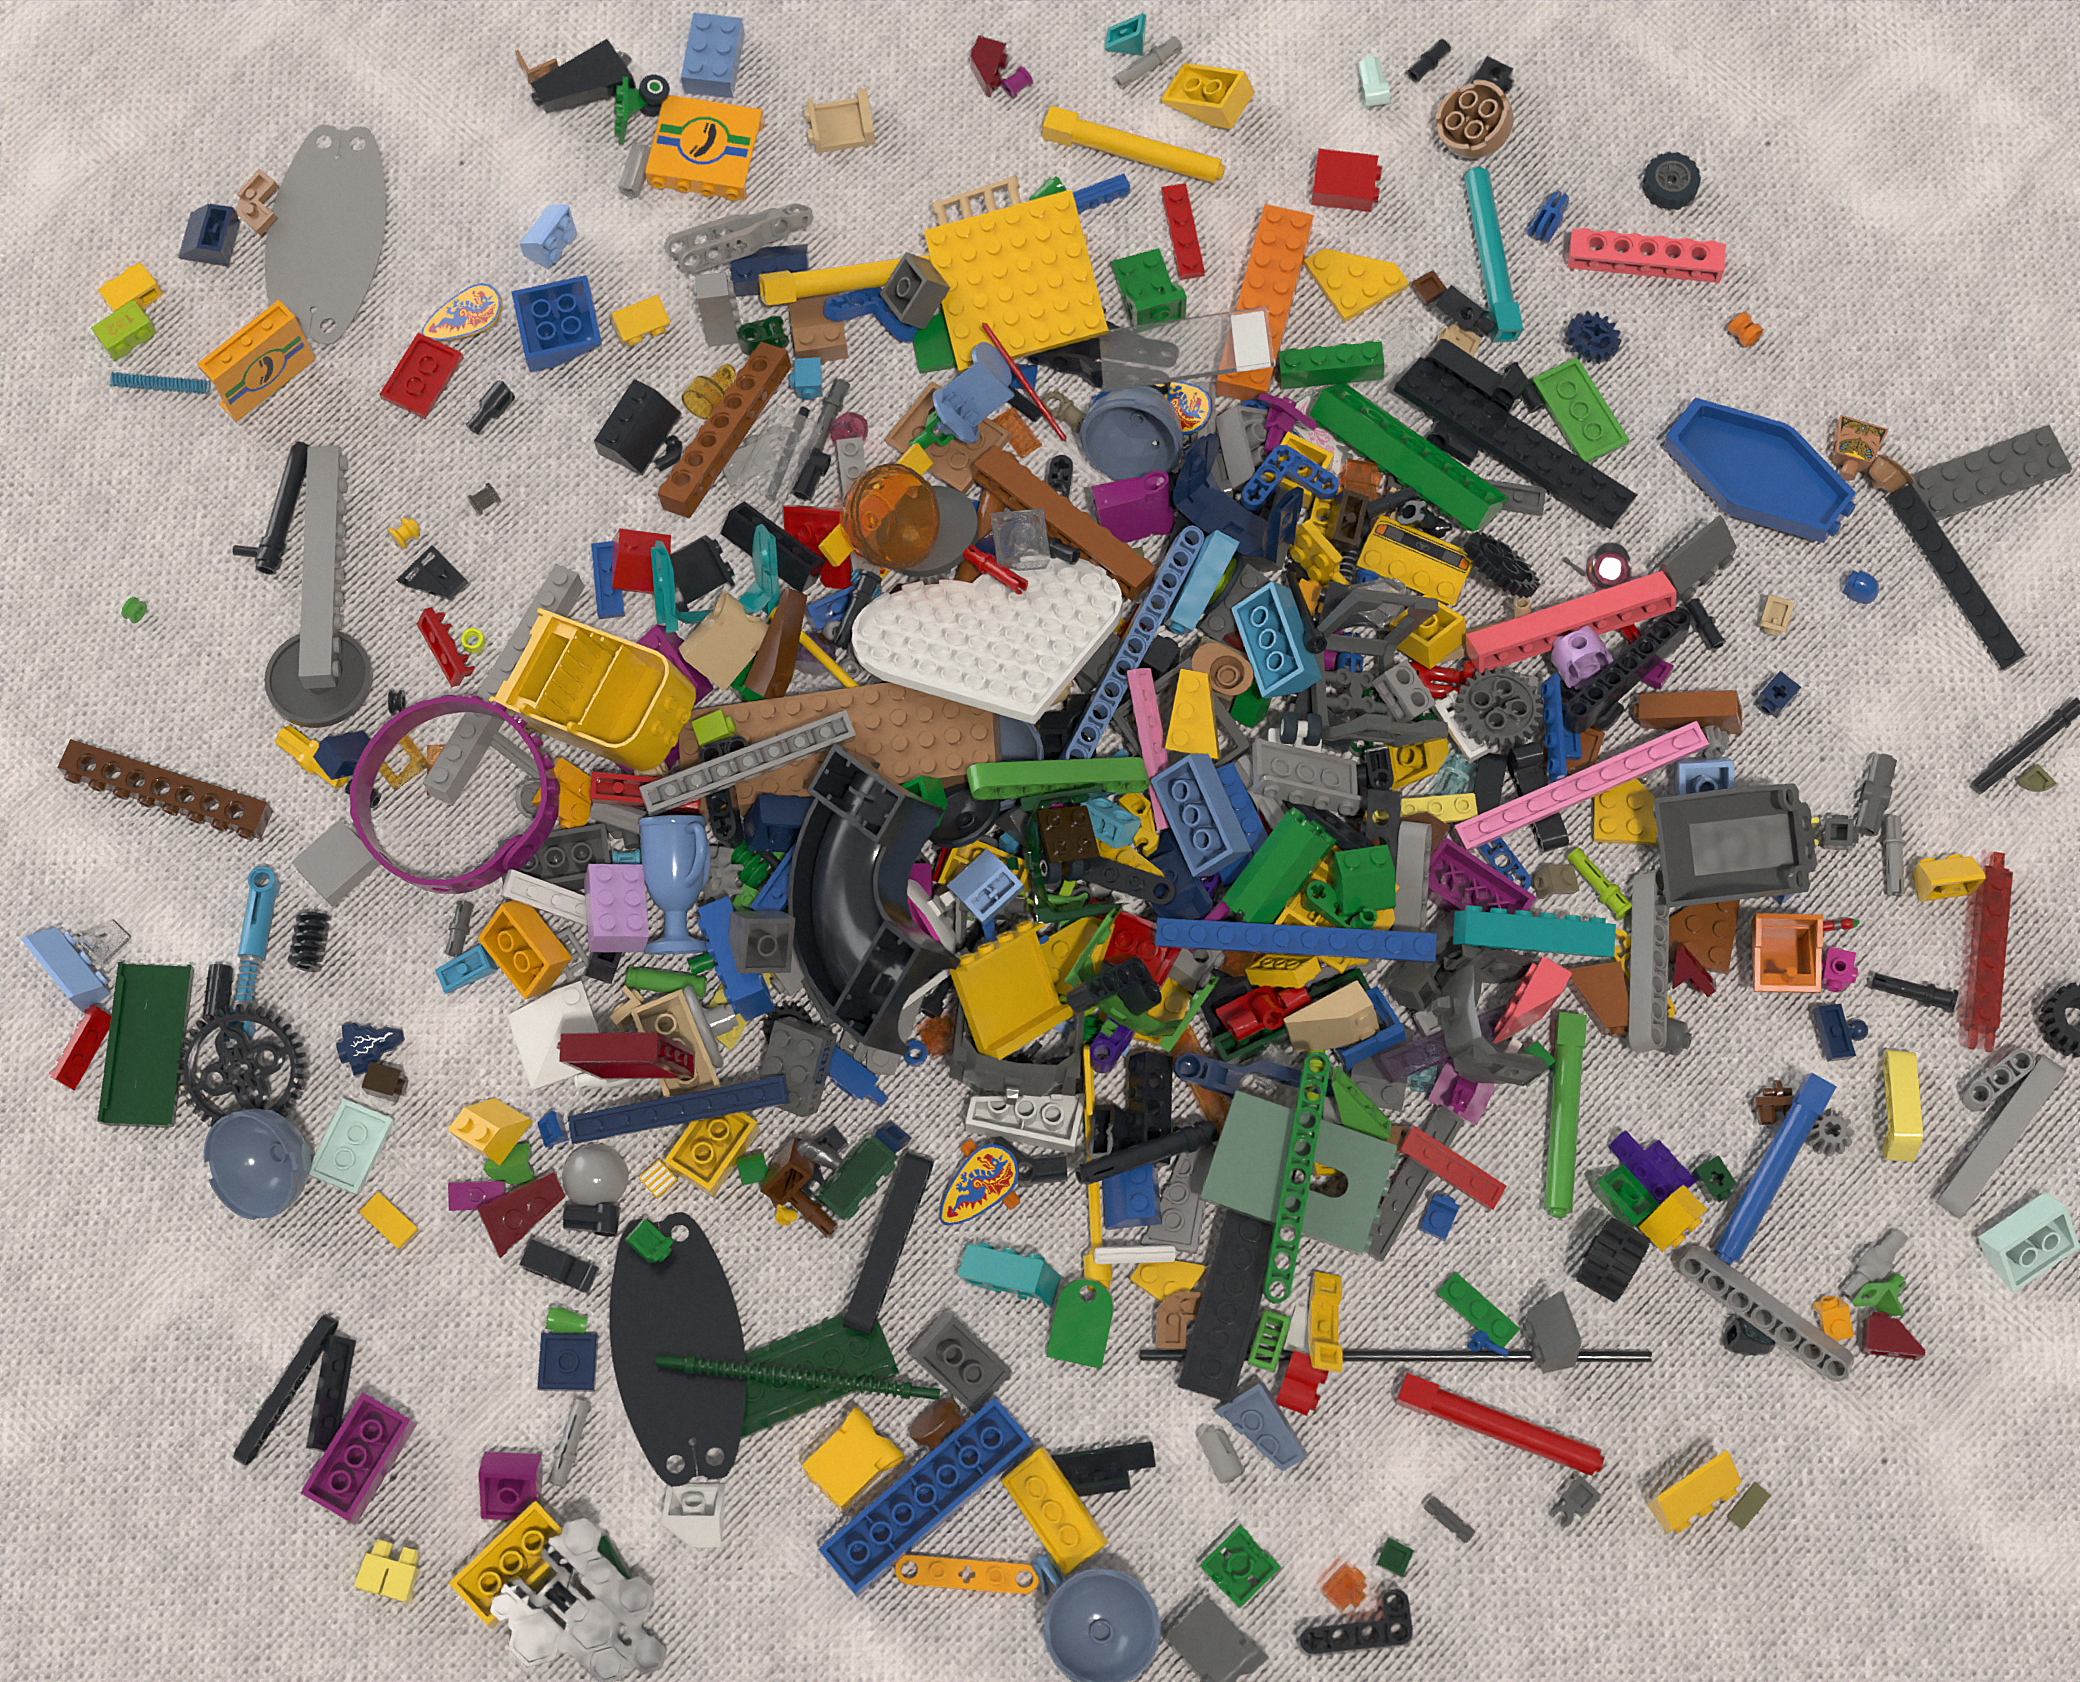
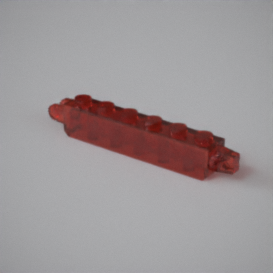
M1993 852L1991 854L1989 866L1984 865L1983 867L1986 879L1976 890L1964 1030L1968 1031L1967 1048L1975 1050L1978 1043V1033L1985 1034L1984 1051L1990 1053L1994 1049L1996 1031L2000 1028L2013 872L2004 868L2005 853Z

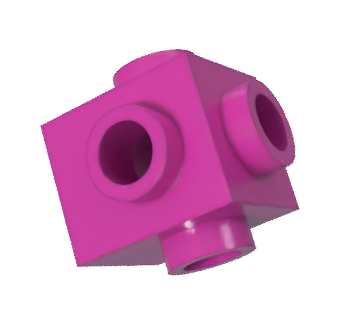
M1828 947L1822 957L1821 986L1830 992L1846 991L1851 983L1854 984L1858 973V968L1854 967L1856 952Z

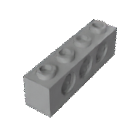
M1222 897L1221 900L1217 903V905L1214 907V909L1223 901V900H1222L1223 897ZM1230 910L1226 921L1248 923L1239 912L1235 913ZM1182 949L1167 976L1191 993H1194L1199 986L1202 988L1206 986L1212 977L1210 972L1214 967L1220 968L1227 957L1226 951L1197 949L1192 954L1187 949ZM1195 958L1201 959V960H1203L1205 963H1199V962L1195 961L1194 959H1195Z

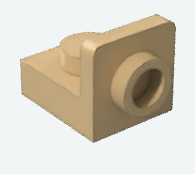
M1455 323L1450 327H1444L1438 335V340L1446 339L1473 357L1482 340L1459 323Z
M626 985L621 990L628 999V1002L626 1004H619L609 1017L620 1033L634 1022L630 1010L642 1006V1002L645 1001L635 988L630 991Z

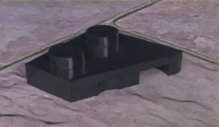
M433 545L396 579L402 586L447 600L455 597L469 583Z

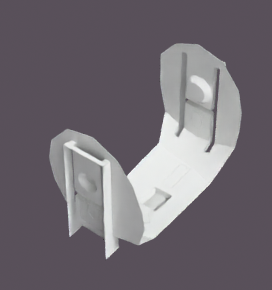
M909 879L907 895L925 914L944 948L958 958L969 954L966 947L956 953L955 932L943 915L944 910L935 898L932 899L918 882ZM951 890L939 896L946 907L956 900ZM942 970L932 980L925 979L915 988L913 994L909 996L903 1009L951 975L950 970Z

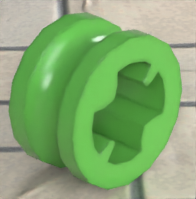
M131 597L124 604L121 615L125 619L130 618L132 623H137L143 618L147 604L143 601L139 602L136 597Z

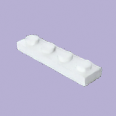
M512 869L508 870L500 896L587 927L584 895Z

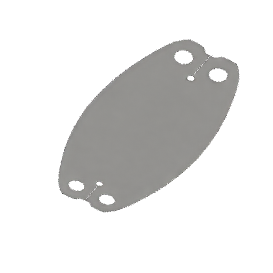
M319 125L309 133L298 149L281 183L272 210L278 218L268 228L265 277L269 307L277 300H280L295 317L301 320V330L305 338H313L317 343L322 344L334 343L349 327L373 279L383 244L386 221V188L382 161L375 137L367 127L361 126L351 127L342 132V130H338L332 125ZM322 135L331 138V145L325 149L316 146L317 138ZM355 137H361L365 140V147L361 150H353L350 147V141ZM339 154L341 155V159L336 160L335 156ZM316 307L317 310L315 312H311L310 308ZM325 319H333L336 322V328L330 333H325L320 329L321 322Z

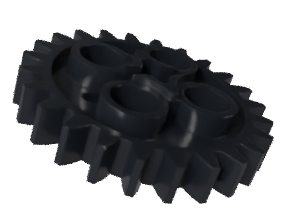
M1476 532L1475 534L1472 533L1463 545L1465 547L1464 552L1467 553L1466 557L1472 560L1471 564L1479 568V573L1486 575L1485 579H1491L1494 585L1502 588L1504 592L1508 590L1512 596L1517 594L1520 598L1524 596L1528 599L1539 588L1540 579L1536 577L1537 573L1531 570L1532 566L1525 563V558L1519 557L1516 550L1512 551L1510 546L1501 542L1499 538L1495 540L1492 535L1487 536L1484 532L1481 534Z

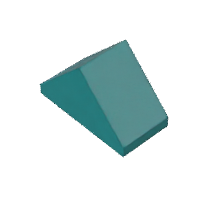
M1141 13L1108 27L1104 49L1108 52L1142 56L1146 37V15Z

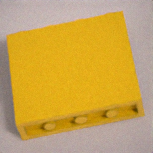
M1031 920L1023 921L1016 925L1017 929L1014 931L1001 933L997 936L996 941L978 946V951L974 954L969 953L959 957L961 962L956 970L949 969L978 1053L1000 1060L1076 1014L1068 1004H1060L1036 931L1045 927L1044 922L1032 923Z

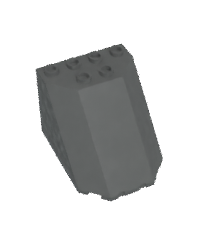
M1795 783L1743 786L1654 799L1653 815L1656 819L1658 831L1656 841L1660 848V871L1663 874L1664 881L1663 897L1667 908L1808 892L1811 884L1809 873L1815 872L1817 857L1811 822V809L1806 802H1800L1799 790Z

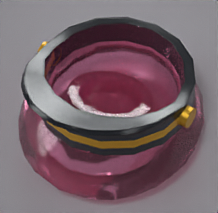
M1610 542L1603 544L1587 562L1586 574L1588 581L1598 591L1631 580L1633 569L1629 554L1618 543Z

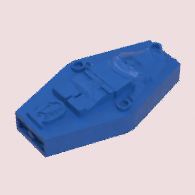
M1695 397L1666 434L1664 448L1718 506L1732 517L1824 543L1829 536L1834 537L1842 525L1840 521L1844 516L1848 518L1856 507V504L1853 503L1856 492L1793 427L1784 422Z

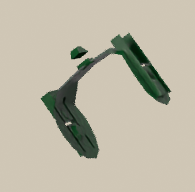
M1097 786L1021 798L1022 812L1026 814L1033 813L1026 826L1028 852L1024 853L1026 870H1031L1036 895L1047 907L1036 910L1038 923L1044 922V924L1107 915L1114 907L1117 911H1120L1122 906L1130 904L1115 903L1104 905L1100 902L1088 904L1084 908L1061 911L1048 900L1039 863L1038 820L1036 816L1039 810L1049 809L1051 805L1085 803L1089 800L1114 795L1116 792H1106L1107 788ZM1012 856L1006 859L1009 870H1019L1017 857Z

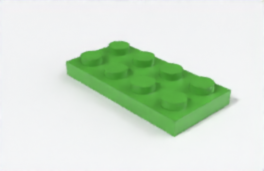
M1578 357L1532 378L1534 382L1533 387L1542 401L1545 402L1546 408L1576 456L1587 463H1591L1628 445L1629 438Z

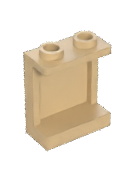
M867 88L857 90L858 98L813 104V99L807 98L809 107L804 108L806 123L811 122L812 129H807L810 145L815 144L816 154L875 145Z

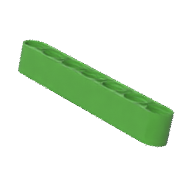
M1140 757L978 763L972 765L966 771L972 797L977 800L1026 798L1097 786H1104L1107 788L1106 792L1129 794L1140 793L1150 786L1144 760Z

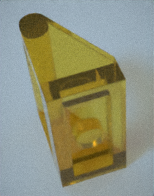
M407 735L398 742V745L411 759V762L398 776L395 775L385 761H383L379 772L394 790L399 789L429 766L423 754Z

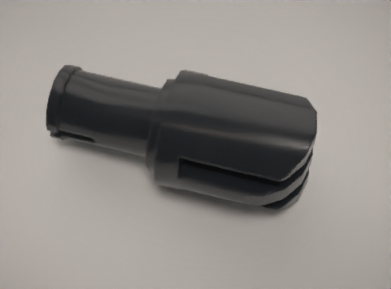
M496 381L478 402L480 409L465 425L473 433L479 435L491 418L498 419L515 399V395L503 381Z

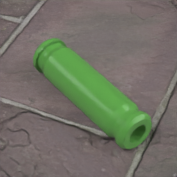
M631 966L627 970L625 984L628 988L635 987L640 990L669 994L681 989L684 994L685 987L691 986L694 988L696 995L699 998H703L706 994L707 978L705 976L697 977L691 974L655 969H636Z

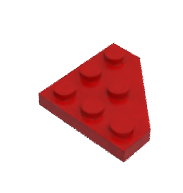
M802 505L783 506L784 530L825 560L820 572L822 576L820 581L826 588L835 589L851 587L850 554L839 566L833 567L818 547L848 515L847 510Z

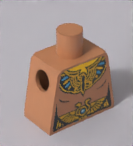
M1840 415L1834 428L1831 462L1842 467L1840 476L1844 480L1853 481L1857 472H1868L1889 429Z

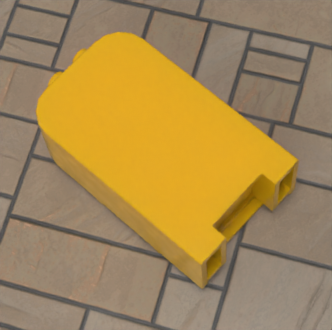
M538 608L536 613L539 616L529 633L532 637L508 681L504 680L496 696H491L488 701L490 703L496 701L506 706L505 712L511 717L515 713L528 723L526 728L633 770L647 771L660 765L669 754L671 748L677 744L678 735L683 725L691 717V710L696 700V688L692 681L658 651Z

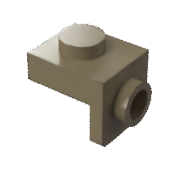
M1547 865L1532 875L1538 899H1545L1552 894H1575L1580 891L1574 865Z

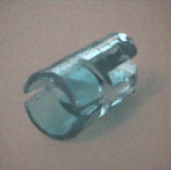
M1453 754L1433 795L1463 794L1476 767L1474 761L1467 765L1465 764L1467 759L1464 755Z

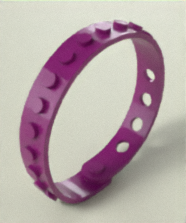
M443 695L439 698L420 701L402 710L387 721L364 749L356 765L350 786V815L357 833L367 850L384 868L397 877L420 889L438 894L472 892L493 883L506 874L508 870L517 871L522 868L549 837L559 815V794L561 792L560 783L553 769L555 767L554 761L550 754L545 753L541 747L544 743L535 731L530 733L525 728L528 724L516 713L511 717L505 712L506 706L496 701H492L490 704L483 701V698L475 695H467V697ZM473 712L491 715L508 722L528 745L540 775L541 800L537 815L524 835L519 834L508 840L488 862L462 876L445 880L423 879L401 871L386 855L374 833L370 813L372 787L387 755L406 734L424 722L439 716Z

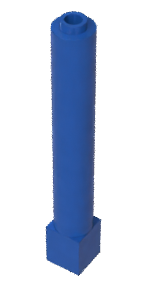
M1814 1073L1806 1074L1790 1103L1792 1106L1713 1249L1717 1253V1258L1730 1266L1732 1262H1740L1818 1116L1822 1115L1837 1086Z

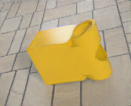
M855 1406L842 1428L830 1437L801 1467L803 1473L844 1513L882 1473L897 1466L907 1456L890 1439L877 1435L873 1428V1421L858 1406Z

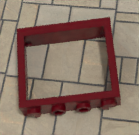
M659 1032L561 1033L560 1042L557 1044V1049L560 1050L559 1062L597 1079L694 1078L695 1050Z

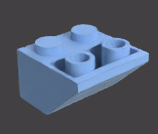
M566 204L548 205L519 243L524 257L548 270L553 263L559 261L563 249L567 244H571L576 237L577 231L570 207Z
M988 849L947 885L952 893L983 926L1025 890L1020 880Z

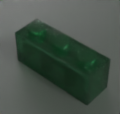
M867 1134L813 1198L838 1220L851 1219L858 1212L860 1201L864 1197H870L878 1187L876 1184L882 1176H888L896 1166L894 1162L898 1156L875 1135Z

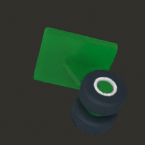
M656 74L648 75L642 79L639 89L628 88V77H623L621 86L617 85L616 98L614 100V114H616L614 136H618V145H624L628 117L639 110L649 117L660 115L662 103L668 98L670 92L669 83L664 77Z

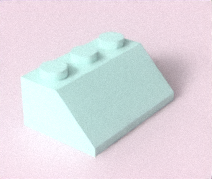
M2046 1192L1978 1237L1985 1258L2013 1293L2080 1248L2067 1206Z

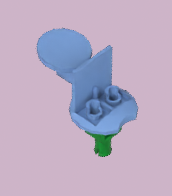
M981 342L972 350L974 365L944 388L935 390L933 393V403L936 411L927 416L925 430L910 440V446L918 443L925 450L936 442L944 447L955 437L967 444H974L978 441L980 436L977 424L1015 395L1008 388L1012 376L1009 365L998 349L986 342Z

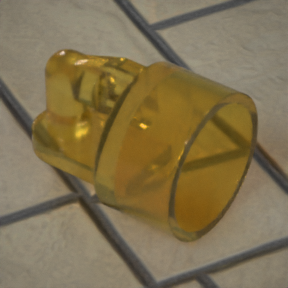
M724 364L709 377L696 376L682 393V401L685 407L695 416L708 420L712 409L719 404L725 390L730 387L736 378L734 367L730 364Z

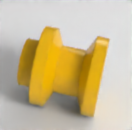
M403 517L400 519V527L396 530L390 527L387 531L402 550H405L407 548L406 541L411 537L416 540L419 539L420 535L418 532L421 529L412 518L407 520Z

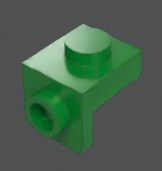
M642 1219L625 1239L648 1263L664 1260L671 1252L669 1246L674 1242L670 1237L666 1238L647 1219Z

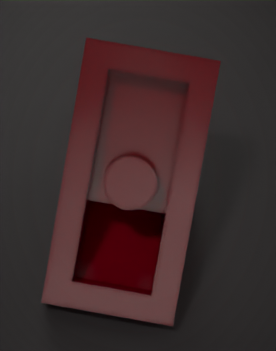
M1681 941L1677 944L1672 989H1675L1690 978L1689 981L1697 992L1703 991L1707 997L1711 996L1717 991L1716 981Z

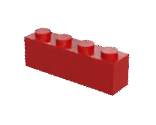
M592 771L589 799L591 803L646 808L639 787L662 778ZM702 798L670 810L700 813Z

